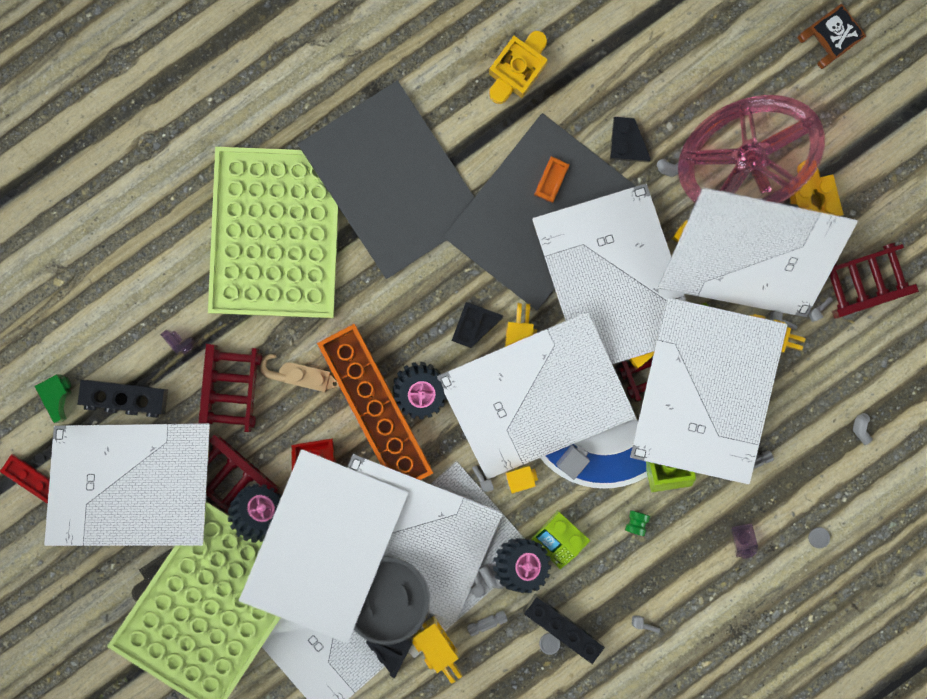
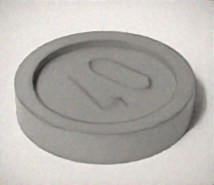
M816 527L810 531L808 540L813 547L820 549L829 544L830 535L826 529Z
M546 633L540 638V649L545 654H555L560 648V640L552 634Z

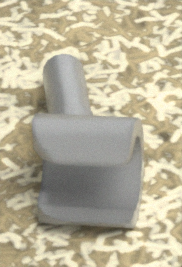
M831 297L818 307L810 310L808 315L812 322L823 318L821 311L833 301Z
M771 312V321L779 320L785 322L787 327L795 331L797 330V325L782 320V312Z
M477 465L472 467L479 479L482 490L484 492L493 491L491 479L484 481Z
M477 573L475 578L476 586L471 588L474 596L479 598L485 594V589Z
M632 616V626L636 629L660 632V628L645 624L644 617Z

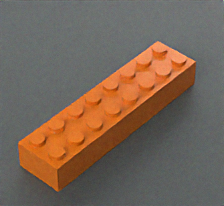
M352 324L318 342V347L380 464L418 480L433 474L434 472L401 409H399L356 324Z

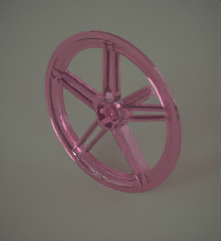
M754 96L724 106L699 124L684 144L678 162V175L681 186L687 196L696 203L702 189L696 182L695 165L736 164L721 187V192L735 194L751 172L762 194L771 191L768 177L783 186V188L771 195L759 199L780 203L801 189L818 168L825 149V133L822 123L816 113L806 104L785 96ZM777 112L789 115L799 122L761 142H757L753 113ZM745 115H749L752 139L747 140ZM740 117L742 145L739 148L701 150L705 142L719 128ZM809 133V154L804 166L795 177L767 158L773 152ZM767 166H770L772 169H774V170L777 171L779 174H781L782 176H784V177H785L786 179H788L790 182L788 183L787 181H785V180L782 179L781 177L777 176L776 174H774V173L771 172L770 170L766 169V167H767Z

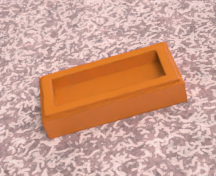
M551 156L534 195L553 203L570 164Z

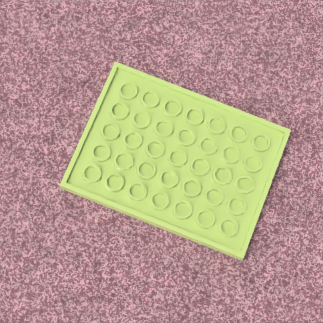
M215 147L208 313L334 318L339 207L302 150Z
M207 501L205 503L203 545L174 546L107 647L189 699H227L281 617L239 601L263 542L258 540L256 543H253L251 539L248 541L243 540L244 536L242 535L238 537L236 529L232 530L230 527L232 522H228L229 515Z

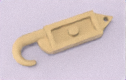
M275 354L264 356L261 360V366H259L261 373L268 379L322 392L339 387L336 379L330 375L331 372L291 362L283 364L279 372L268 370L266 362L269 359L276 358Z

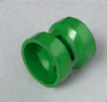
M630 510V521L626 524L625 531L645 536V526L649 523L651 516Z

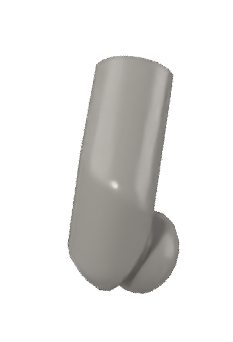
M660 159L657 162L659 172L669 177H674L689 169L685 160L675 165L667 162L666 159Z
M861 413L855 418L853 432L865 446L873 439L866 431L870 417L866 413Z
M488 565L479 569L489 587L505 588V586L499 583L501 580L496 579L495 574L492 573Z

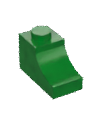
M56 374L34 387L53 423H60L67 419L64 413V403L67 396L72 392L70 390L71 383L66 376L63 377L61 374Z

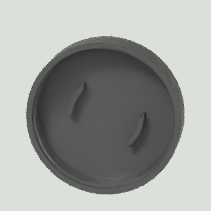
M389 557L382 558L353 630L362 638L382 645L399 643L413 636L423 626L430 609V592L422 574L413 565L404 560Z

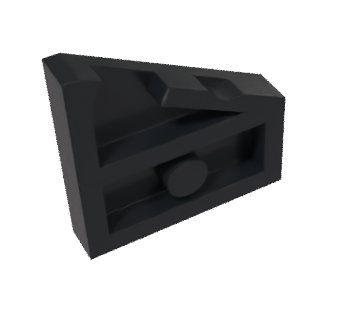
M613 118L610 159L637 162L651 161L635 118Z
M466 302L451 341L472 348L503 319V315Z
M406 639L389 645L366 641V644L375 652L381 664L383 663L390 672V676L395 679L413 644L412 640Z

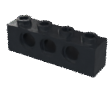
M80 380L77 405H84V410L96 411L97 407L105 408L104 412L117 413L119 409L126 410L125 414L138 416V412H145L146 417L159 418V414L166 413L168 389ZM101 391L106 393V400L104 402H100L98 399V394ZM122 393L127 396V402L124 405L119 402V396ZM142 396H146L148 399L146 407H142L139 403Z
M534 594L523 610L527 617L592 665L605 648L602 642L537 594Z

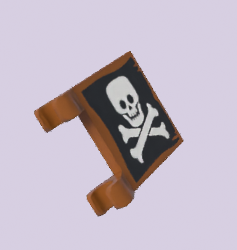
M841 3L804 30L797 38L803 43L812 35L816 37L828 53L817 63L820 69H824L864 39L866 35Z

